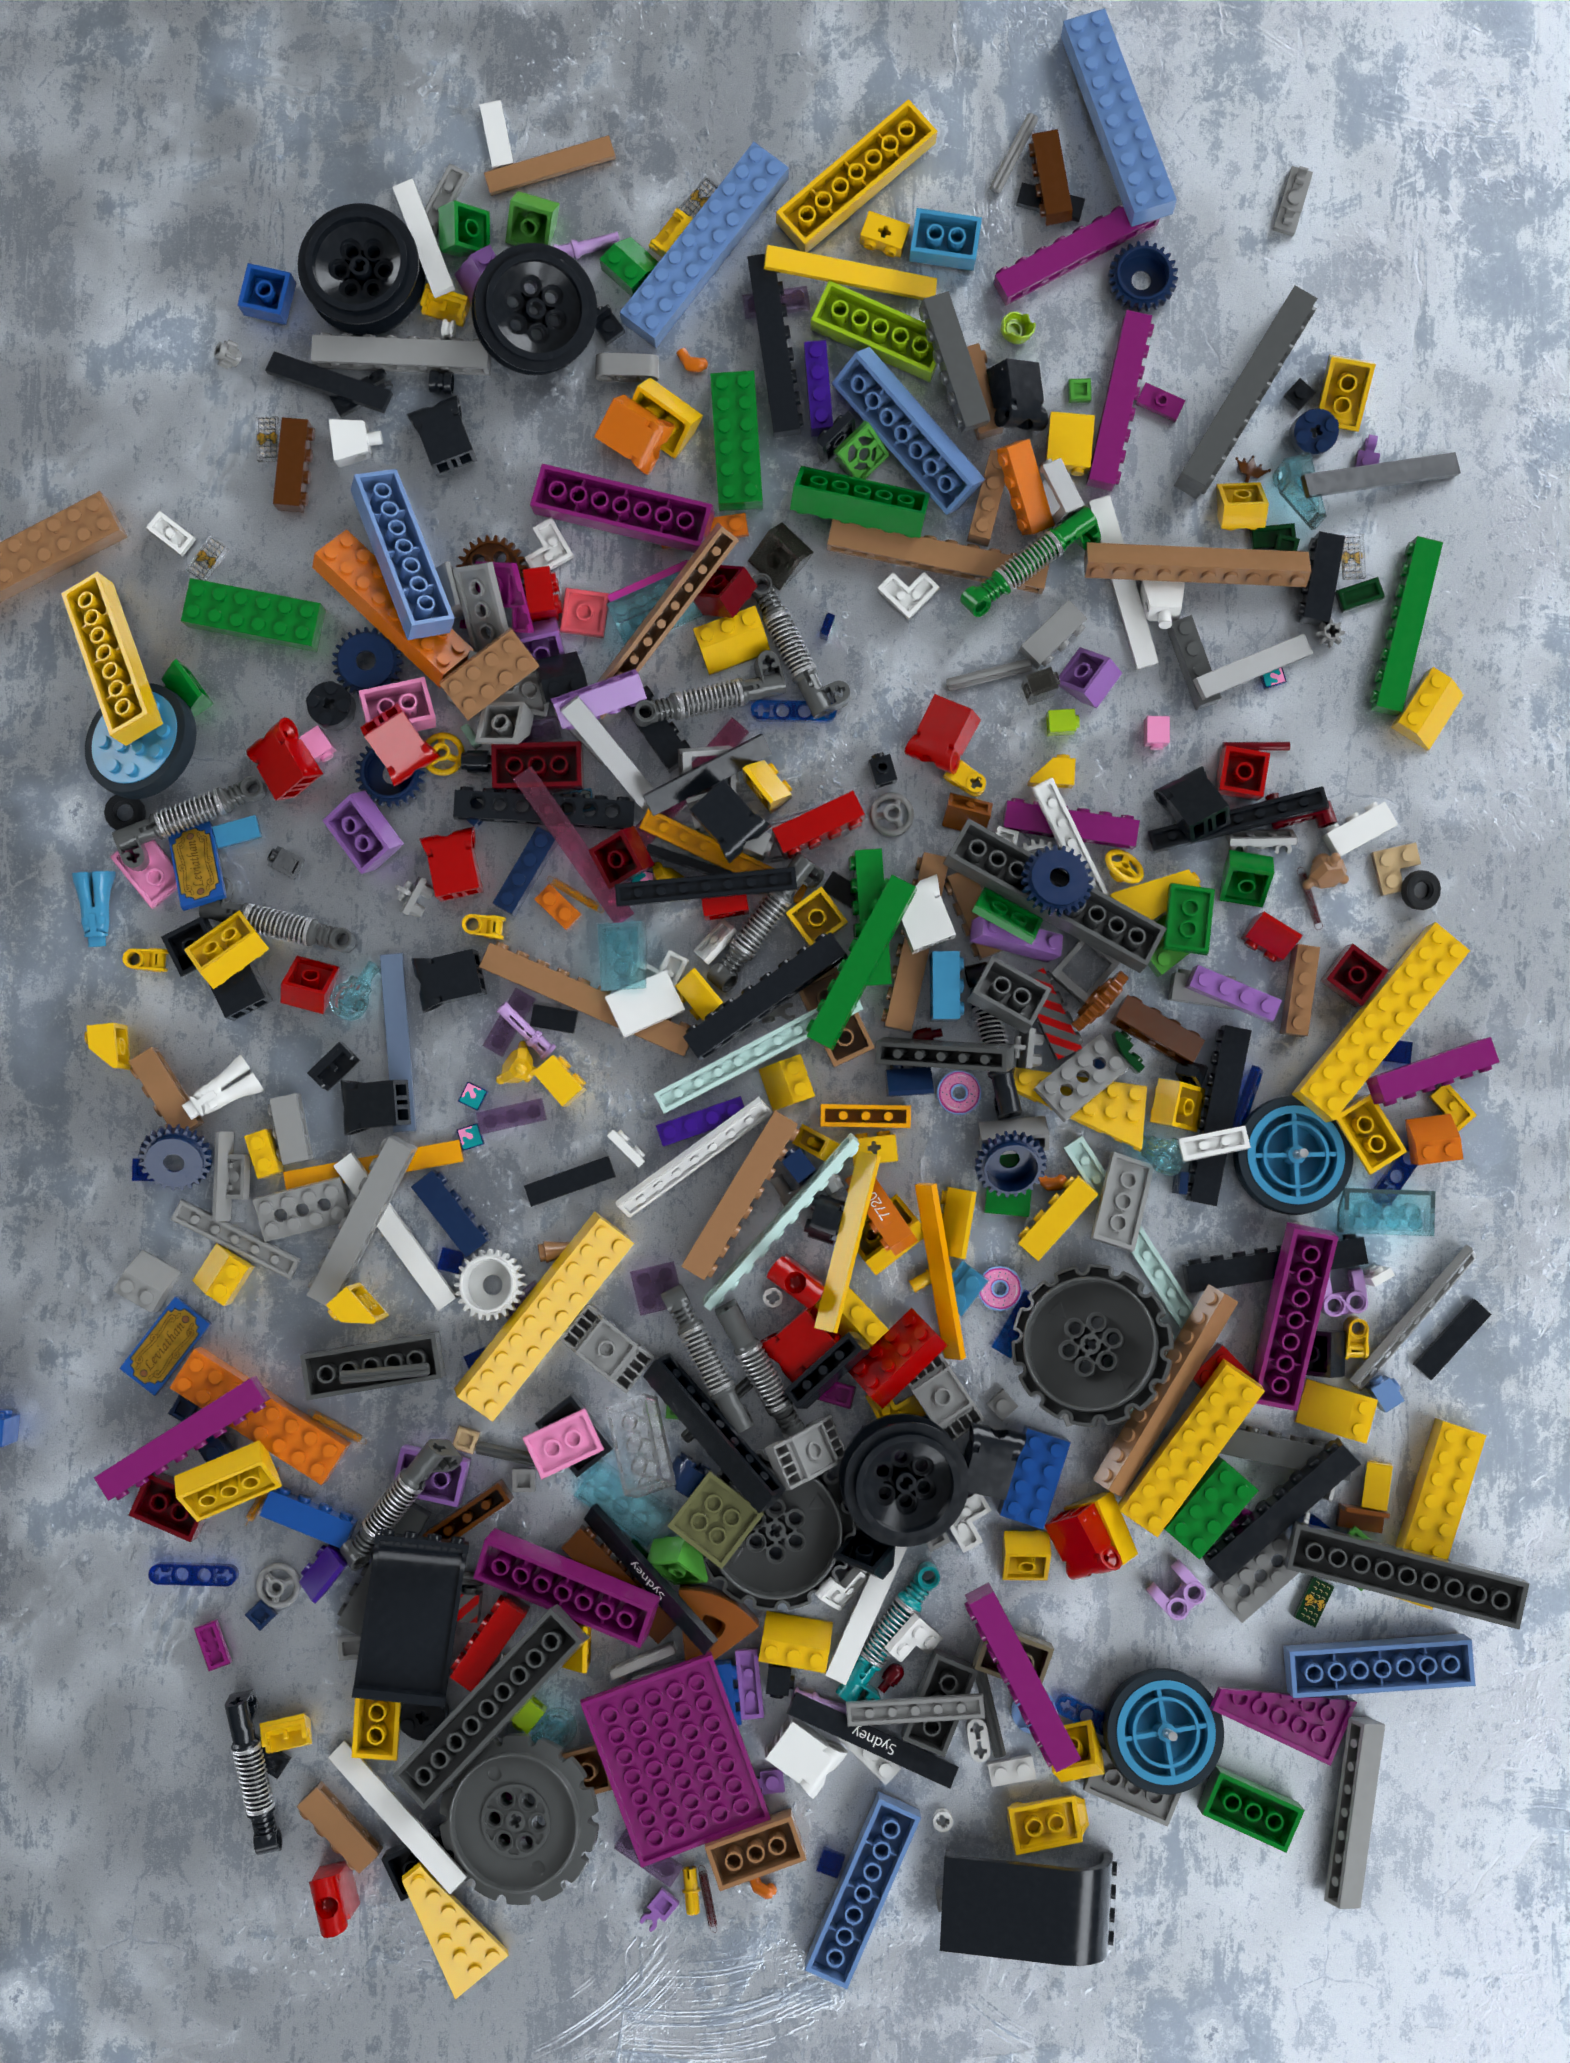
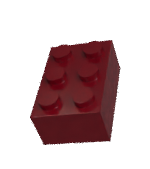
M155 1472L148 1476L150 1481L140 1487L128 1515L188 1542L197 1539L206 1519L196 1522L176 1498L174 1477L165 1473L157 1476Z

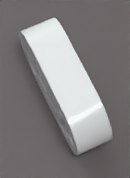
M968 1719L966 1722V1732L971 1757L977 1762H984L989 1758L991 1752L986 1723L983 1719ZM975 1722L982 1726L979 1728L980 1736H976L974 1729H970L974 1727ZM981 1741L982 1748L986 1749L982 1752L983 1755H978L977 1752H974V1750H977V1742Z

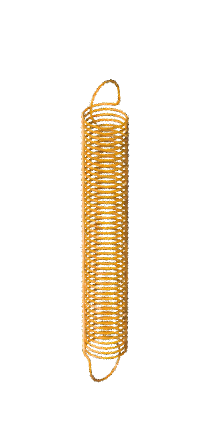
M554 879L555 882L551 883L554 887L562 889L564 892L566 891L567 895L587 905V907L589 906L590 909L594 911L598 909V905L593 903L595 902L594 900L573 891L575 889L564 884V882L562 883V881Z
M316 1412L312 1419L357 1443L361 1440L360 1438H363L360 1434H351L345 1431L347 1430L345 1426L342 1427L336 1423L332 1424V1421Z
M267 1493L263 1494L261 1498L258 1496L246 1515L247 1518H251L250 1521L253 1519Z

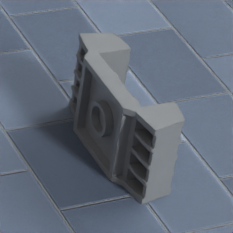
M587 1304L561 1337L560 1341L627 1394L655 1357L643 1345L639 1346L604 1318V1314L598 1309Z
M941 1353L908 1384L931 1421L943 1428L953 1441L969 1431L970 1422L980 1424L985 1421Z
M832 1415L818 1418L806 1424L807 1428L764 1448L776 1478L786 1488L785 1491L792 1490L812 1480L841 1462L845 1448Z

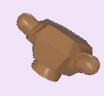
M1326 853L1317 855L1312 861L1313 865L1311 866L1310 874L1302 883V887L1305 890H1309L1313 886L1323 889L1335 887L1338 883L1347 884L1349 877L1346 875L1347 869L1340 854L1332 853L1329 856Z

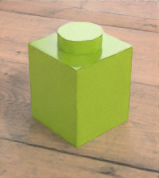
M1075 709L1048 710L1046 713L1047 737L1074 735L1077 731L1076 728L1080 727L1079 715H1075Z
M534 1696L511 1720L513 1727L519 1732L524 1731L528 1734L543 1716L547 1706Z

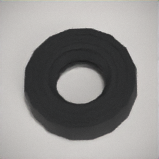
M114 795L106 803L104 815L110 827L119 830L144 820L146 810L145 805L140 799H127ZM124 804L130 805L133 809V816L127 821H121L117 816L118 808Z
M1417 870L1411 872L1405 877L1401 885L1403 901L1407 906L1416 910H1426L1433 907L1441 894L1440 881L1436 875L1429 871ZM1419 882H1424L1427 886V894L1422 899L1416 897L1414 892L1415 886Z

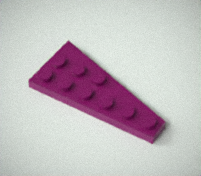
M1218 1687L1209 1708L1331 1766L1347 1728L1349 1717L1352 1716L1357 1702L1350 1699L1329 1697L1293 1698L1288 1693Z

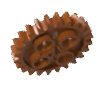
M1119 971L1103 985L1098 986L1091 996L1087 998L1085 1004L1078 1010V1015L1071 1025L1078 1031H1081L1097 1017L1102 1016L1123 991L1122 987L1129 977L1122 971Z

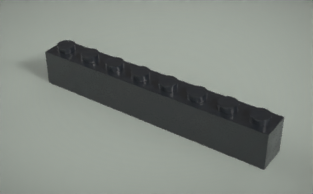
M765 254L747 256L775 438L798 435L801 434L800 427H804L802 413L797 411V405H801L799 391H794L793 383L798 382L796 369L791 370L790 361H794L792 347L788 348L787 339H791L789 325L785 326L783 318L788 317L786 303L781 304L780 295H784L783 282H778L777 273L780 272L764 269Z
M830 932L819 935L813 945L810 947L804 946L797 951L796 957L781 962L778 965L779 969L772 974L771 972L764 974L759 979L760 982L755 986L749 985L743 989L741 996L726 1001L722 1005L724 1008L718 1012L713 1011L705 1016V1021L700 1025L694 1024L686 1030L687 1034L683 1038L696 1057L703 1061L839 965L843 959H847L846 952L833 934Z
M1223 1025L1220 1029H1217L1215 1034L1217 1048L1216 1051L1212 1052L1210 1064H1213L1212 1073H1208L1206 1079V1086H1209L1208 1093L1202 1099L1203 1117H1199L1197 1129L1200 1130L1199 1135L1233 1127L1252 1030ZM1227 1153L1190 1161L1188 1172L1191 1174L1190 1182H1188L1187 1201L1217 1206Z
M1356 1233L1343 1234V1238L1338 1239L1331 1270L1368 1264L1364 1237L1356 1236ZM1282 1244L1276 1245L1275 1250L1269 1251L1267 1247L1256 1248L1254 1253L1246 1254L1245 1251L1233 1252L1232 1257L1224 1258L1223 1254L1210 1256L1209 1261H1201V1258L1190 1259L1188 1264L1182 1265L1186 1291L1190 1293L1205 1291L1208 1284L1218 1289L1272 1280L1275 1276Z
M670 1353L655 1359L643 1375L649 1385L657 1392L679 1421L684 1424L692 1436L700 1443L707 1454L711 1456L758 1513L772 1507L786 1488Z
M1338 1437L1335 1440L1329 1441L1324 1446L1323 1451L1318 1455L1310 1457L1300 1471L1296 1470L1293 1472L1284 1485L1277 1486L1268 1499L1260 1501L1252 1513L1244 1515L1239 1520L1236 1528L1227 1530L1221 1536V1540L1215 1545L1213 1544L1203 1555L1205 1564L1225 1583L1360 1466L1361 1463L1358 1458Z

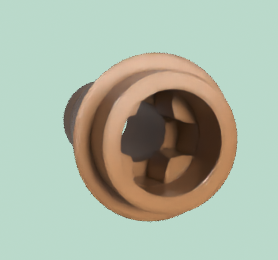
M543 1241V1244H538L540 1262L546 1261V1263L556 1260L570 1242Z

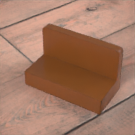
M950 792L942 826L961 831L969 818L987 828L993 803Z
M1338 1503L1335 1525L1345 1528H1352L1355 1525L1359 1530L1382 1534L1384 1518L1389 1519L1390 1514L1386 1511L1364 1508L1358 1505Z

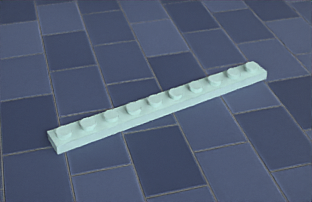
M860 1001L857 1003L852 1015L864 1009ZM814 1009L654 1093L663 1113L665 1114L808 1039L806 1028L811 1019H816L819 1012Z
M852 1133L844 1139L703 1297V1306L710 1311L714 1306L718 1307L725 1299L724 1295L729 1290H734L739 1284V1278L744 1273L748 1274L752 1270L758 1257L762 1258L768 1252V1246L773 1240H779L784 1233L783 1229L788 1224L791 1225L796 1221L799 1211L803 1207L807 1208L812 1203L813 1196L817 1191H822L828 1185V1179L833 1174L836 1175L841 1171L844 1166L843 1162L848 1157L851 1158L857 1153L860 1144Z
M1080 1136L1063 1147L1080 1176L1098 1192V1196L1095 1199L1099 1203L1106 1171L1083 1136ZM1140 1226L1135 1251L1130 1253L1181 1330L1194 1307Z

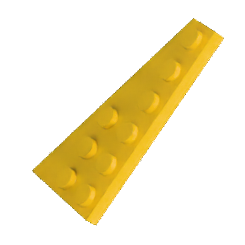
M1014 1067L1013 1076L1018 1094L1031 1101L1048 1106L1035 1092L1034 1088L1052 1072ZM1076 1076L1080 1082L1088 1081L1086 1077ZM1113 1082L1069 1119L1099 1133L1103 1132L1113 1137L1114 1140L1120 1143L1124 1142L1141 1152L1147 1086ZM1063 1086L1060 1088V1092L1064 1096L1072 1094L1069 1087Z
M421 1862L417 1863L402 1876V1883L456 2000L508 1957V1950L453 1894H449Z

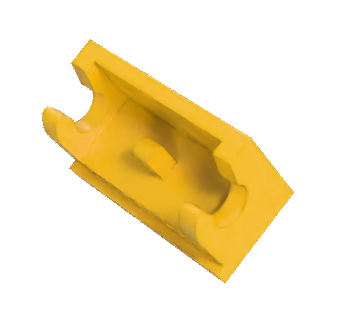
M676 208L672 217L655 239L652 238L649 248L663 258L693 218Z
M428 283L425 284L420 302L423 315L442 321L447 319L448 322L455 320L456 325L464 327L471 306L468 296L453 291L435 298Z
M1369 1460L1366 1465L1361 1507L1387 1512L1393 1466L1390 1463Z
M304 1713L259 1723L262 1747H265L267 1754L312 1744L311 1719Z

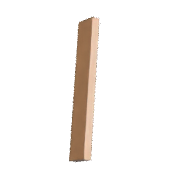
M608 135L484 172L490 195L494 196L616 159Z

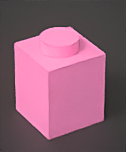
M1147 716L1144 720V747H1150V750H1163V747L1170 743V716Z
M318 725L299 737L318 763L321 761L323 763L327 762L334 756L333 753L337 751L323 729Z

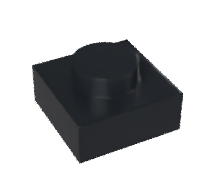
M1299 378L1283 397L1300 411L1316 392Z

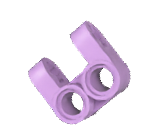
M1361 1268L1348 1269L1350 1290L1332 1293L1329 1277L1321 1309L1322 1313L1338 1317L1345 1314H1359L1367 1309V1291ZM1356 1295L1358 1304L1352 1308L1350 1299ZM1334 1299L1336 1307L1330 1311L1328 1309V1302Z
M1178 1559L1170 1566L1183 1580L1177 1590L1166 1596L1154 1582L1145 1589L1169 1617L1174 1620L1186 1618L1189 1610L1195 1605L1202 1603L1206 1597L1204 1586ZM1196 1586L1198 1589L1197 1593L1194 1596H1188L1189 1588ZM1174 1602H1181V1607L1178 1611H1171V1605Z

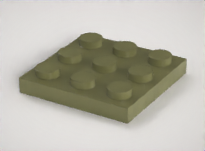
M709 1470L667 1527L722 1569L762 1518L764 1512L758 1513L743 1495Z

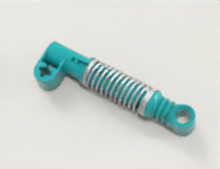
M925 1561L917 1567L916 1574L912 1578L913 1580L906 1587L907 1590L896 1595V1601H892L893 1605H890V1609L886 1610L887 1614H883L884 1618L880 1619L881 1622L877 1623L878 1626H875L872 1635H869V1639H866V1643H864L847 1684L840 1683L835 1691L846 1702L857 1701L864 1689L866 1690L865 1696L867 1700L872 1698L873 1700L881 1699L879 1691L868 1683L875 1672L880 1671L884 1664H886L884 1659H889L887 1655L891 1656L884 1647L910 1619V1615L914 1613L920 1614L922 1601H925V1596L929 1595L928 1591L931 1592L939 1584L940 1574L934 1563ZM926 1571L934 1573L933 1577L929 1580L922 1578L923 1573ZM862 1696L859 1701H864L865 1698Z

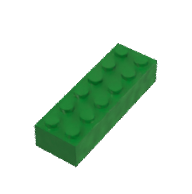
M754 370L710 373L719 511L763 509Z
M801 466L794 483L790 510H794L799 514L817 515L822 519L831 518L839 520L845 524L854 523L864 528H877L887 533L895 532L910 538H920L930 493Z
M190 578L181 622L189 628L317 652L326 609L321 603Z
M882 848L855 850L852 856L848 857L849 871H853V878L850 880V892L855 893V901L851 902L852 915H856L857 923L853 924L854 938L860 936L861 931H859L861 923L865 918L869 919L872 913L869 910L875 898L879 899L883 892L880 890L884 882ZM889 945L867 986L892 984Z

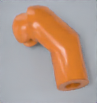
M682 348L676 353L687 371L702 372L708 367V362L705 358L691 357L686 348Z
M1059 1174L1057 1177L1052 1178L1045 1175L1044 1177H1039L1040 1185L1045 1190L1057 1191L1064 1189L1062 1185L1066 1182L1067 1178L1065 1175Z
M760 1877L750 1880L753 1892L764 1899H771L773 1895H776L777 1888L773 1883L766 1885L761 1881Z

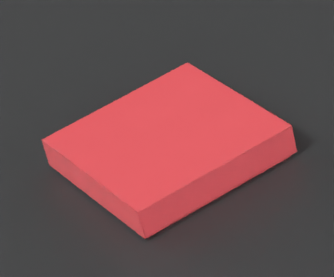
M566 588L560 633L604 638L609 593Z

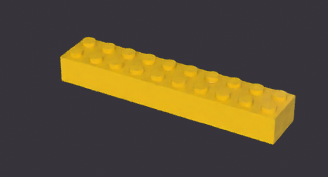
M1437 922L1426 926L1291 1094L1324 1122L1334 1121L1470 950Z
M594 1211L454 1387L457 1397L493 1422L634 1245L630 1237Z

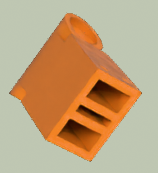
M624 394L613 398L594 437L627 459H631L641 472L650 475L659 458L660 448L670 438L675 425L669 421L657 418V416Z

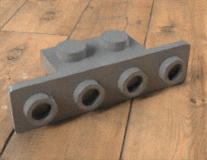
M216 1131L212 1220L217 1222L231 1221L232 1199H249L251 1157L250 1154H234V1132Z

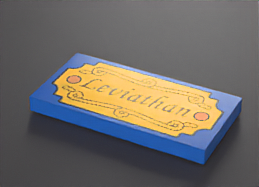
M210 821L204 822V824L201 823L199 826H191L190 829L185 828V831L181 829L180 833L175 831L176 834L173 835L171 833V837L168 838L180 906L183 911L227 898L212 828L213 825Z
M176 1296L119 1369L156 1396L212 1323Z

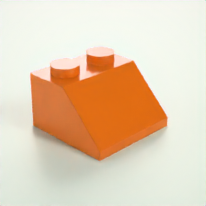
M1451 1114L1405 1119L1411 1164L1425 1165L1463 1160L1461 1137Z

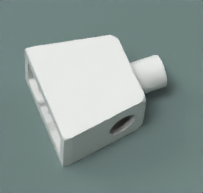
M329 420L333 457L338 468L370 459L372 457L371 446L383 444L381 431L369 432V428L363 420Z
M1142 580L1139 596L1146 619L1148 621H1158V626L1161 629L1170 628L1172 621L1178 620L1180 616L1185 582Z

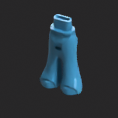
M115 871L72 873V880L80 903L84 937H88V947L106 946V936H109L110 893L116 878ZM92 886H93V892H94V902H93Z

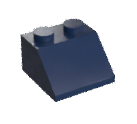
M890 1065V1069L885 1070L887 1097L934 1094L931 1067L912 1066V1068L903 1069V1065Z

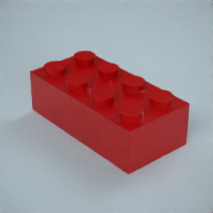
M853 790L772 828V836L783 859L789 857V860H791L797 853L801 854V851L806 848L812 850L822 845L821 842L827 838L831 841L840 837L841 832L846 829L853 831L861 827L865 813Z
M911 1308L889 1331L870 1347L872 1351L848 1372L869 1397L883 1409L948 1345Z
M507 1593L505 1597L500 1595L490 1610L493 1613L492 1616L490 1614L486 1615L477 1629L480 1633L474 1632L464 1647V1650L467 1652L461 1651L450 1667L453 1670L450 1678L471 1692L482 1680L523 1621L530 1606L512 1594Z

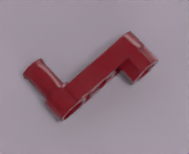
M1279 793L1269 794L1265 796V800L1278 798ZM1328 800L1329 809L1272 823L1271 825L1273 829H1280L1315 819L1318 828H1325L1337 823L1331 801Z

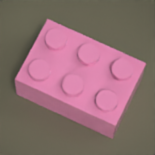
M425 677L359 690L360 703L366 723L398 703L417 731L436 727V717Z

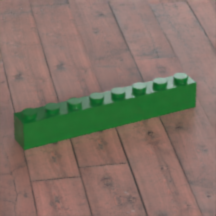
M1417 536L1407 544L1405 555H1408L1407 561L1402 565L1400 571L1402 581L1401 584H1398L1395 592L1397 602L1396 605H1393L1390 612L1392 623L1385 633L1387 644L1380 654V661H1382L1381 669H1378L1374 681L1377 682L1376 689L1372 691L1369 700L1372 703L1371 711L1395 717L1403 712L1443 546L1441 541Z
M891 875L890 879L886 878L880 888L883 891L880 898H875L869 909L872 911L869 919L865 918L859 928V931H861L858 939L854 938L848 949L851 952L847 960L843 959L838 967L840 973L837 979H832L827 988L829 994L826 1000L822 999L816 1009L819 1012L816 1019H811L806 1028L808 1038L831 1050L834 1049L917 892L916 886L894 875Z

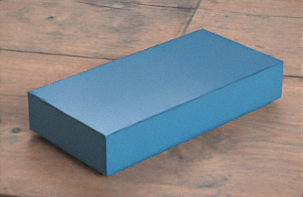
M256 815L212 827L219 849L262 838Z

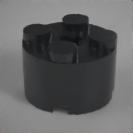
M333 681L320 683L310 691L306 698L309 715L322 728L338 731L348 727L354 720L355 700L338 683ZM331 703H333V706H334V708H333L332 710L329 709V708H330L329 705H330Z
M822 1194L819 1198L814 1197L810 1209L814 1211L812 1219H807L804 1227V1232L808 1233L807 1237L834 1245L836 1241L832 1240V1237L838 1234L843 1214L841 1209L842 1206H845V1202Z
M445 1701V1707L404 1703L400 1713V1728L402 1732L412 1739L425 1741L448 1717V1703ZM425 1711L427 1717L422 1716L421 1712Z

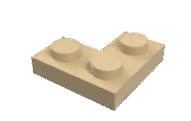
M1416 842L1371 853L1380 895L1384 896L1401 892L1403 880L1400 869L1421 864Z

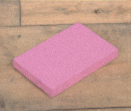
M155 840L144 844L150 861L147 868L143 871H134L123 863L119 852L116 851L110 858L152 909L177 890L173 862ZM139 846L125 851V853L130 852L134 855L135 859L132 860L134 863L137 862V858L139 856L133 852V849H136Z
M586 1408L523 1437V1441L541 1480L604 1450Z

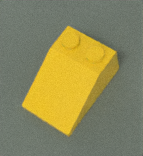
M1329 354L1318 409L1330 412L1338 420L1339 429L1359 432L1376 364L1372 361Z
M765 760L742 768L744 781L770 814L792 798L790 793L792 788L786 780L781 782L777 776L779 772L771 762L767 764Z
M1306 1378L1294 1422L1367 1444L1378 1400L1367 1395Z

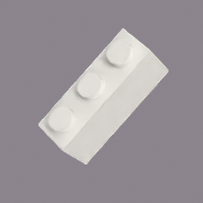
M1374 802L1364 808L1366 810L1365 813L1358 815L1356 812L1345 818L1347 823L1341 826L1336 823L1327 828V834L1323 835L1322 839L1330 853H1338L1341 857L1397 826L1398 823L1386 802L1379 805L1377 802Z

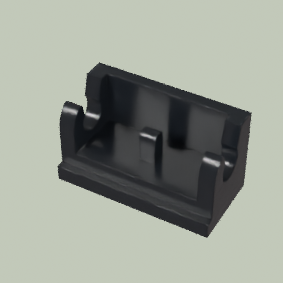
M338 1042L307 1074L322 1089L329 1091L360 1059L343 1042Z

